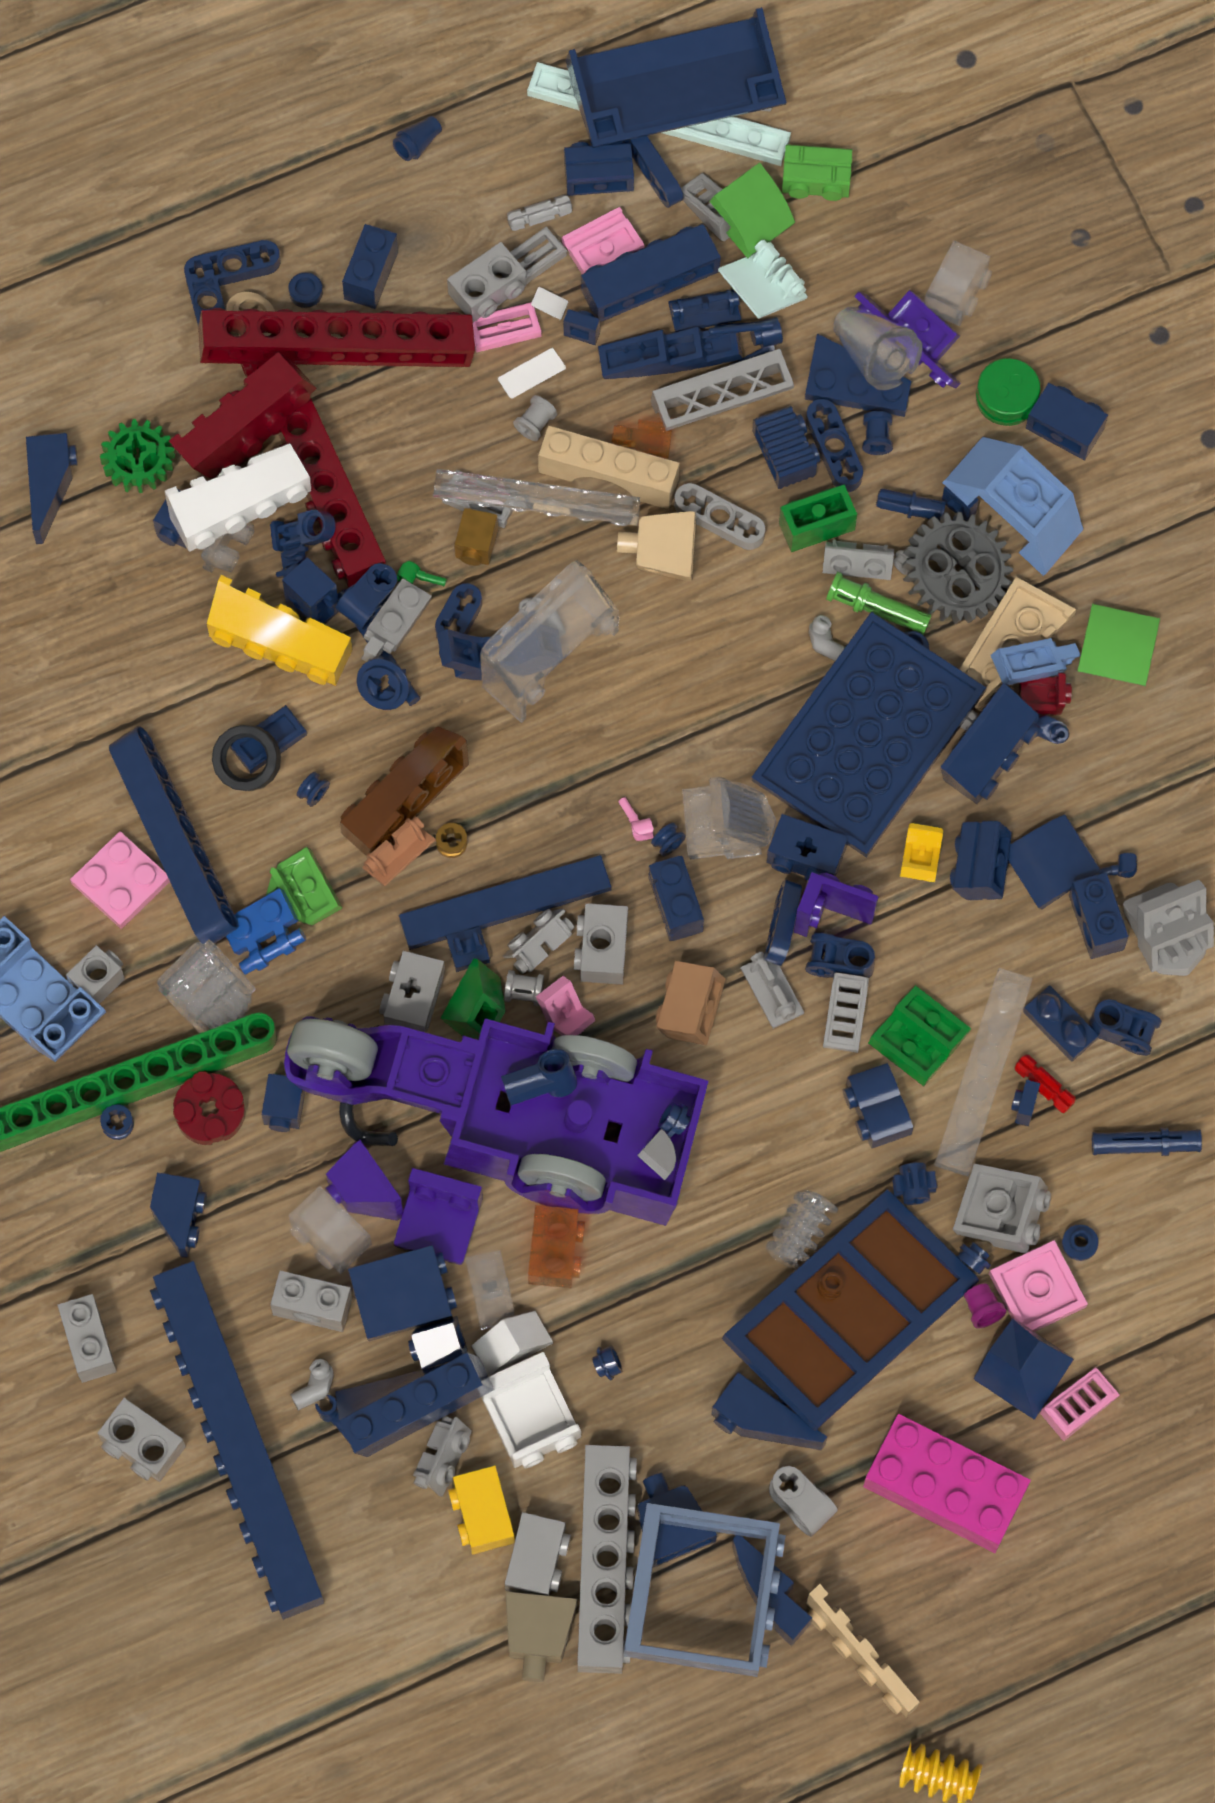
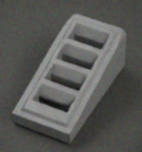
M701 173L681 187L684 197L683 201L720 240L726 241L730 238L726 232L731 227L719 212L715 214L717 210L711 203L705 206L722 188L704 173ZM704 188L707 190L705 193H703L702 195H700L698 198L694 197L696 194H698V193H699L700 191H702Z
M834 973L823 1048L858 1053L869 978ZM839 989L860 992V994L839 992ZM838 1001L851 1004H858L857 1009L839 1007L836 1005ZM839 1016L856 1019L853 1024L834 1021V1018ZM838 1030L854 1034L853 1038L833 1036L832 1031Z

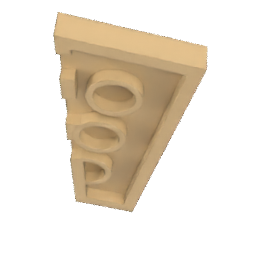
M819 1584L809 1593L806 1608L809 1610L808 1614L812 1617L811 1623L819 1631L825 1628L834 1638L831 1642L833 1647L842 1657L847 1659L850 1656L859 1665V1668L856 1670L857 1673L870 1687L874 1684L878 1686L885 1694L882 1697L883 1702L894 1714L897 1715L901 1712L907 1718L918 1708L920 1702L888 1664L883 1663L880 1666L876 1662L879 1655L870 1642L861 1635L855 1637L851 1633L854 1630L850 1623L851 1620L841 1608H830L824 1601L828 1593Z

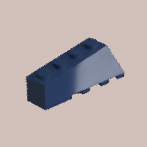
M467 1352L441 1366L336 1391L335 1394L339 1421L353 1452L369 1457L488 1394L494 1388L480 1358Z

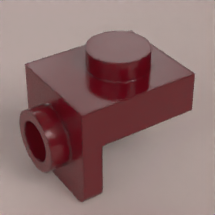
M1058 672L1056 677H1045L1019 683V697L1038 714L1061 715L1065 705L1071 703L1072 687L1071 683H1066V674L1064 672Z

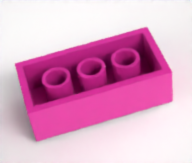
M898 1414L865 1478L863 1487L996 1553L1031 1480Z

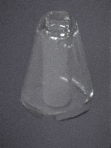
M854 306L847 307L837 314L833 330L870 385L878 390H889L902 384L903 382L900 379L907 372L912 374L915 371L922 355V342L917 338L916 333L912 329Z

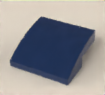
M1065 814L1033 830L1010 845L1008 861L1037 907L1041 910L1068 893L1073 881L1103 873Z

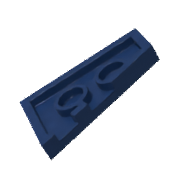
M817 334L805 400L826 399L834 405L868 411H884L891 415L905 417L911 380Z

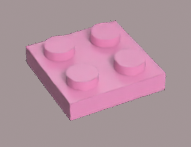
M121 831L70 879L71 884L120 929L127 925L170 882L166 872Z
M1055 1240L1002 1264L989 1272L1011 1318L1016 1319L1034 1332L1076 1313L1088 1305Z

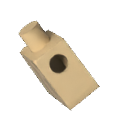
M688 511L640 517L638 533L618 532L617 552L636 553V566L639 570L684 581H692L696 513Z

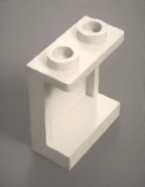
M544 1352L489 1376L494 1390L481 1398L514 1468L521 1465L524 1468H530L544 1460L543 1455L555 1449L558 1453H562L577 1445L576 1440L581 1438V1429L572 1417L550 1371V1364Z

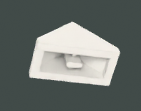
M536 1311L501 1320L472 1345L476 1356L480 1358L489 1377L553 1344V1341Z

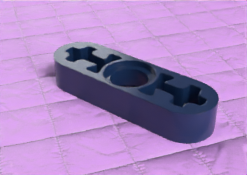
M645 136L623 141V143H631L632 158L664 206L669 208L683 201V193L677 180L649 138Z
M826 399L815 400L807 409V426L833 485L838 487L845 484L847 491L852 492L861 485L863 467L836 406ZM817 411H821L823 415H828V430L824 431L822 420L816 418ZM836 438L843 442L844 448L840 452L833 453L826 449L825 443L829 439ZM844 459L847 471L853 473L852 480H848L846 476L840 477L842 474L840 462Z
M784 880L780 886L773 909L764 952V961L782 966L787 956L802 885Z

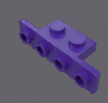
M909 290L888 314L867 294L860 291L855 294L854 297L861 303L858 309L872 321L875 318L880 320L885 325L881 329L883 333L895 343L900 339L908 347L905 353L918 365L924 362L932 370L929 376L943 388L946 385L957 388L961 384L938 362L960 335L913 291Z

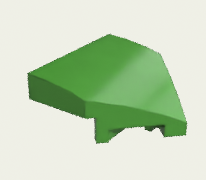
M305 847L278 864L277 868L271 867L270 874L272 876L266 896L279 888L284 890L296 913L298 922L312 926L342 909L337 896L310 848Z

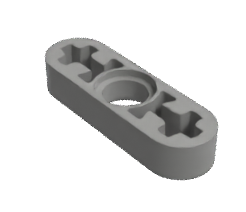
M687 483L677 489L674 500L677 513L695 512L697 525L743 549L753 550L763 543L765 525L759 517L696 484ZM691 495L696 497V504L684 505V498L689 499ZM708 502L709 504L705 508L704 515H701V507L704 508L705 503ZM722 509L729 514L730 518L723 524H717L711 520L710 514L714 510ZM735 518H738V526L735 525L734 531H731L735 523ZM750 527L756 528L755 535L751 534L749 538L744 537V530H749Z

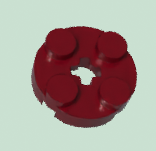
M196 1073L191 1079L183 1083L174 1098L173 1115L181 1133L187 1139L200 1145H213L215 1142L231 1139L240 1130L245 1119L244 1098L241 1091L231 1079L221 1074ZM210 1101L216 1102L215 1107L219 1110L216 1115L210 1113L207 1117L203 1116V1109L200 1106Z

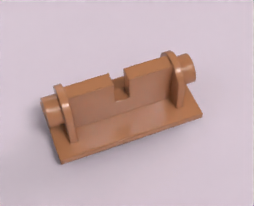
M416 816L411 820L407 818L405 823L392 834L393 840L391 842L385 840L372 853L366 855L367 860L362 868L379 883L386 886L436 840L422 829L424 824Z

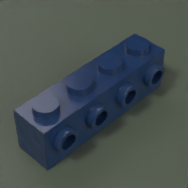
M704 224L696 227L689 226L681 229L673 237L652 241L642 250L634 253H623L615 261L604 266H592L581 275V291L595 318L600 319V322L719 273L721 256Z

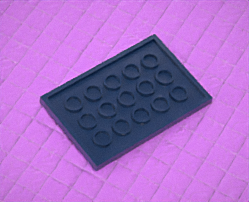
M871 612L752 775L751 779L754 783L821 828L847 836V845L867 858L984 695L986 687Z

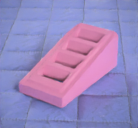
M1095 1367L1043 1407L1040 1414L1060 1438L1065 1441L1117 1399L1120 1394ZM1094 1380L1107 1396L1100 1399L1088 1385L1091 1381ZM1083 1389L1095 1405L1090 1407L1078 1392ZM1073 1398L1084 1411L1082 1415H1079L1070 1405L1069 1399ZM1062 1406L1074 1421L1069 1424L1057 1410L1059 1407Z

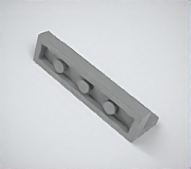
M777 349L652 391L651 404L655 414H660L665 430L668 431L794 388V383L781 349ZM779 372L783 379L782 383L773 386L760 381L761 378ZM746 383L753 384L749 393L743 396H738L728 391V389ZM756 386L762 388L761 390L755 391ZM716 393L721 395L717 404L710 407L696 402L698 399ZM724 397L731 399V400L722 402L723 399H724ZM683 404L689 405L685 415L670 419L668 409ZM692 408L698 409V411L690 413Z

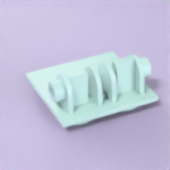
M761 240L755 246L757 253L748 259L745 257L718 269L758 319L805 300L808 297L804 293L806 291L804 280L799 278L790 264L785 265L786 259L779 257L780 254L774 248L772 242L767 243L765 240Z

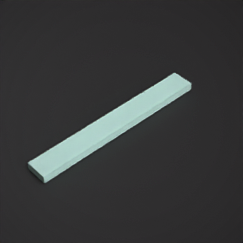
M537 62L527 89V96L579 110L568 70ZM729 117L662 132L663 134L778 166L782 165L785 156V146L789 144L791 132L737 117Z

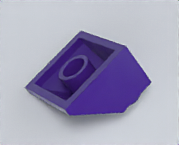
M359 1140L326 1173L328 1186L325 1187V1190L336 1206L342 1203L347 1212L398 1221L403 1214L401 1197L361 1140Z

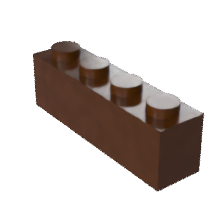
M439 726L431 733H423L415 742V749L406 757L400 756L392 764L389 770L390 773L382 781L378 779L369 786L365 792L366 797L358 805L353 803L343 812L340 821L342 835L365 855L372 853L385 840L391 842L393 840L392 834L405 823L407 818L411 820L415 816L417 817L469 765L467 740L463 736Z

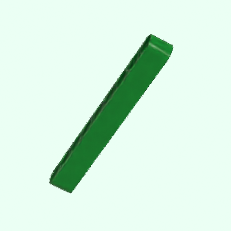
M254 1013L1 1107L0 1152L99 1116L111 1105L125 1106L182 1085L198 1072L214 1073L265 1054L276 1045L277 1035L274 1022L267 1014ZM262 1027L269 1030L268 1035L263 1039H255L251 1036V1033L256 1028ZM224 1040H232L236 1043L234 1048L227 1052L217 1049L220 1042ZM196 1052L202 1055V1058L196 1064L184 1062V1058L189 1053ZM157 1065L168 1067L166 1074L160 1077H155L150 1072ZM129 1077L135 1080L132 1087L123 1090L116 1087L122 1078ZM97 1090L101 1094L96 1101L86 1102L83 1100L86 1092ZM61 1102L67 1105L65 1111L61 1114L54 1115L49 1113L50 1107L55 1103ZM23 1115L33 1117L30 1125L21 1128L15 1125L16 1120Z

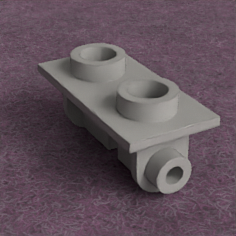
M833 539L832 543L826 542L822 573L836 574L840 572L846 576L891 580L894 549H888V545L863 544L862 550L856 549L857 543L841 542Z
M547 909L533 921L536 926L529 933L521 932L508 943L507 946L510 950L503 957H515L517 961L513 965L521 974H524L526 971L531 972L549 956L540 945L545 942L551 951H554L566 939L572 936L571 931L575 927L566 917L563 920L559 918L565 913L564 909L553 911Z
M759 952L750 958L751 963L742 966L740 969L771 1027L774 1029L803 1015L804 1011L780 966L764 961V953Z
M444 1416L441 1422H436L427 1443L429 1448L437 1450L436 1455L423 1452L418 1466L413 1473V1476L416 1477L413 1483L423 1489L429 1487L440 1497H443L446 1488L452 1483L457 1463L470 1442L472 1430L459 1418L455 1417L453 1420Z

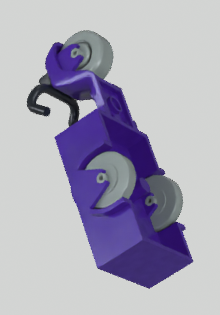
M307 1016L294 1025L284 1059L286 1076L298 1088L308 1093L340 1102V1122L345 1133L354 1141L358 1142L361 1140L363 1144L371 1146H395L397 1144L398 1136L395 1132H375L359 1127L354 1119L353 1112L354 1105L383 1099L393 1100L441 1114L439 1121L451 1136L444 1165L502 1180L509 1189L518 1195L552 1208L584 1214H600L610 1210L664 1226L667 1225L677 1205L708 1085V1080L649 1064L653 1052L649 1049L645 1050L641 1058L636 1059L627 1050L600 1039L580 1035H563L556 1038L553 1034L555 1023L552 1022L547 1023L543 1035L485 1019L478 1040L463 1036L462 1041L457 1042L404 1026L377 1025L358 1029L354 1024H347L329 1017L319 1019ZM562 1049L567 1052L578 1083L576 1089L571 1094L563 1097H554L546 1093L512 1105L509 1113L495 1110L500 1091L506 1092L501 1076L538 1064L540 1056L549 1050ZM674 1102L677 1105L684 1104L688 1107L687 1115L690 1116V1120L680 1135L675 1133L670 1138L675 1149L676 1162L673 1171L664 1180L637 1155L661 1130L658 1127L659 1120L667 1106ZM608 1121L622 1125L617 1143L603 1140Z

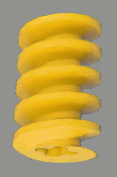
M910 1741L899 1776V1786L904 1788L910 1780H913L915 1793H918L924 1785H928L929 1798H933L940 1789L942 1790V1800L944 1803H947L953 1794L956 1795L957 1803H965L968 1799L972 1801L982 1764H977L973 1771L969 1772L968 1759H963L958 1767H955L953 1754H949L943 1762H940V1750L935 1749L929 1757H926L925 1745L921 1744L913 1753Z

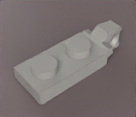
M402 578L368 626L364 639L369 642L363 649L364 654L361 659L364 661L376 659L383 651L389 654L392 651L395 652L428 606L432 596Z

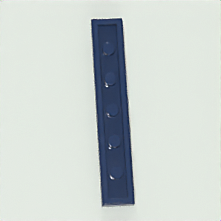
M599 855L399 914V920L408 948L413 950L446 940L447 935L479 926L481 929L609 892L611 891V884L602 857Z

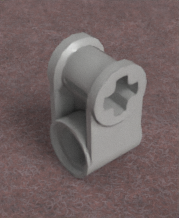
M785 1466L778 1469L769 1485L771 1498L806 1535L812 1537L838 1511L832 1500L824 1492L816 1488L797 1468ZM791 1480L794 1483L792 1490L787 1489L783 1492L780 1489L782 1482L786 1483Z

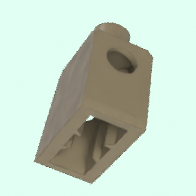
M506 1592L509 1657L524 1660L522 1680L544 1682L546 1662H562L576 1613L577 1599Z

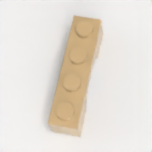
M548 426L538 455L539 473L570 482L580 477L606 480L627 490L637 501L668 510L679 481L680 463L552 426Z

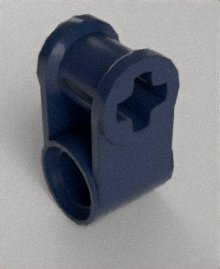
M374 564L355 585L353 584L343 594L335 609L364 630L390 597L391 591L397 583L396 572L386 564Z
M816 933L811 936L810 942L813 944L810 962L805 967L806 972L824 978H832L834 973L867 978L872 976L875 965V952L868 943L839 938L824 933ZM826 951L825 958L822 960L823 952ZM855 956H862L868 960V963L862 967H856L850 963V960Z
M1111 999L1100 1002L1089 1020V1026L1099 1035V1039L1121 1046L1129 1052L1142 1056L1150 1055L1152 1050L1150 1043L1155 1029L1160 1028L1162 1023L1159 1017L1150 1012L1138 1010ZM1099 1015H1111L1115 1019L1116 1024L1112 1026L1103 1024ZM1141 1028H1142L1143 1031H1142L1141 1037H1139V1033H1140V1030H1141Z

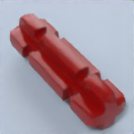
M1025 1054L1015 1064V1071L1023 1078L1028 1077L1030 1081L1040 1083L1038 1092L1048 1101L1052 1099L1054 1101L1053 1105L1061 1113L1067 1112L1075 1104V1096L1067 1089L1062 1090V1084L1042 1066L1038 1068L1036 1065L1038 1062L1030 1055Z

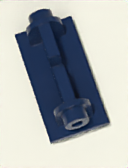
M729 289L723 292L668 302L675 332L694 327L705 328L741 321L738 305H740L739 296L734 290Z

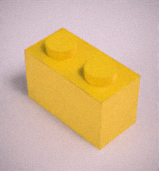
M496 1466L454 1476V1488L448 1489L453 1511L460 1509L464 1522L457 1525L462 1546L470 1545L473 1555L514 1544V1533Z

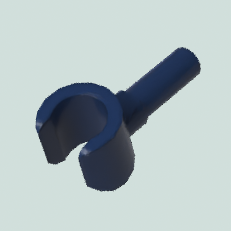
M1133 853L1119 854L1118 865L1101 868L1103 873L1107 872L1108 876L1118 875L1123 878H1132L1137 872V856Z
M326 1395L333 1408L330 1411L324 1412L316 1403V1410L323 1421L332 1422L348 1441L339 1421L337 1401L332 1395Z

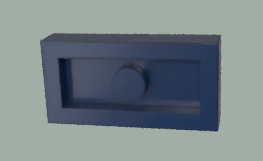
M1050 985L1023 1009V1013L1071 1062L1098 1040L1099 1035Z

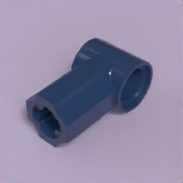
M562 1049L549 1050L540 1056L538 1064L501 1076L511 1106L546 1093L554 1097L567 1096L576 1089L578 1084L570 1057Z

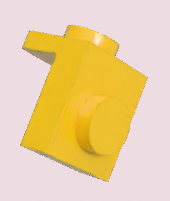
M914 823L909 824L900 877L935 882L943 837L942 828Z

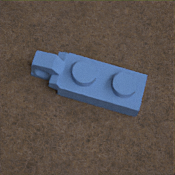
M1049 638L1000 648L990 656L1002 683L1012 685L1055 676L1058 672L1067 670L1066 666L1072 664V661L1081 655L1076 643L1057 647L1055 641Z

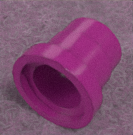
M988 1284L977 1285L964 1294L972 1314L971 1322L975 1328L988 1327L1001 1320L1007 1313L1003 1303L997 1301Z

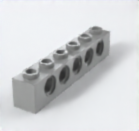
M585 1445L578 1672L622 1674L623 1663L630 1664V1657H624L626 1641H623L624 1626H628L631 1604H625V1589H632L633 1567H626V1553H634V1530H627V1516H635L636 1494H628L629 1480H636L637 1458L629 1457L630 1446ZM612 1478L617 1480L621 1487L617 1492L607 1494L600 1489L599 1485L603 1480ZM604 1515H613L619 1520V1525L613 1530H604L598 1524L599 1519ZM604 1551H611L616 1554L618 1561L612 1567H604L598 1563V1555ZM602 1588H611L615 1591L617 1598L610 1604H602L595 1595ZM603 1624L610 1625L616 1632L615 1636L609 1641L599 1640L594 1634L598 1626Z

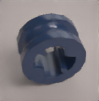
M316 771L306 777L296 794L300 799L306 798L307 805L310 807L316 805L323 798L330 785L327 779L320 780V774Z
M673 822L662 828L651 841L654 847H660L659 853L662 857L675 851L686 838L683 832H677L678 827Z
M111 1105L101 1115L100 1123L104 1134L108 1138L122 1140L131 1134L134 1128V1121L131 1112L126 1107ZM118 1115L119 1119L125 1116V1119L122 1121L124 1125L122 1129L116 1130L115 1126L112 1129L108 1127L112 1124L110 1119L112 1116Z

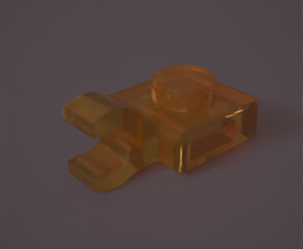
M640 419L638 420L637 428L614 425L611 444L625 448L635 447L636 451L668 459L672 429L666 431L663 422Z

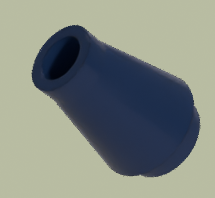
M428 116L425 120L398 131L396 138L393 139V147L397 154L405 161L418 159L434 138L442 132V127L435 117Z

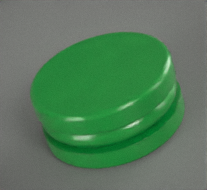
M1004 358L990 363L981 372L976 390V403L982 415L989 421L1003 426H1013L1026 421L1030 411L1039 399L1041 387L1038 375L1031 366L1018 359Z

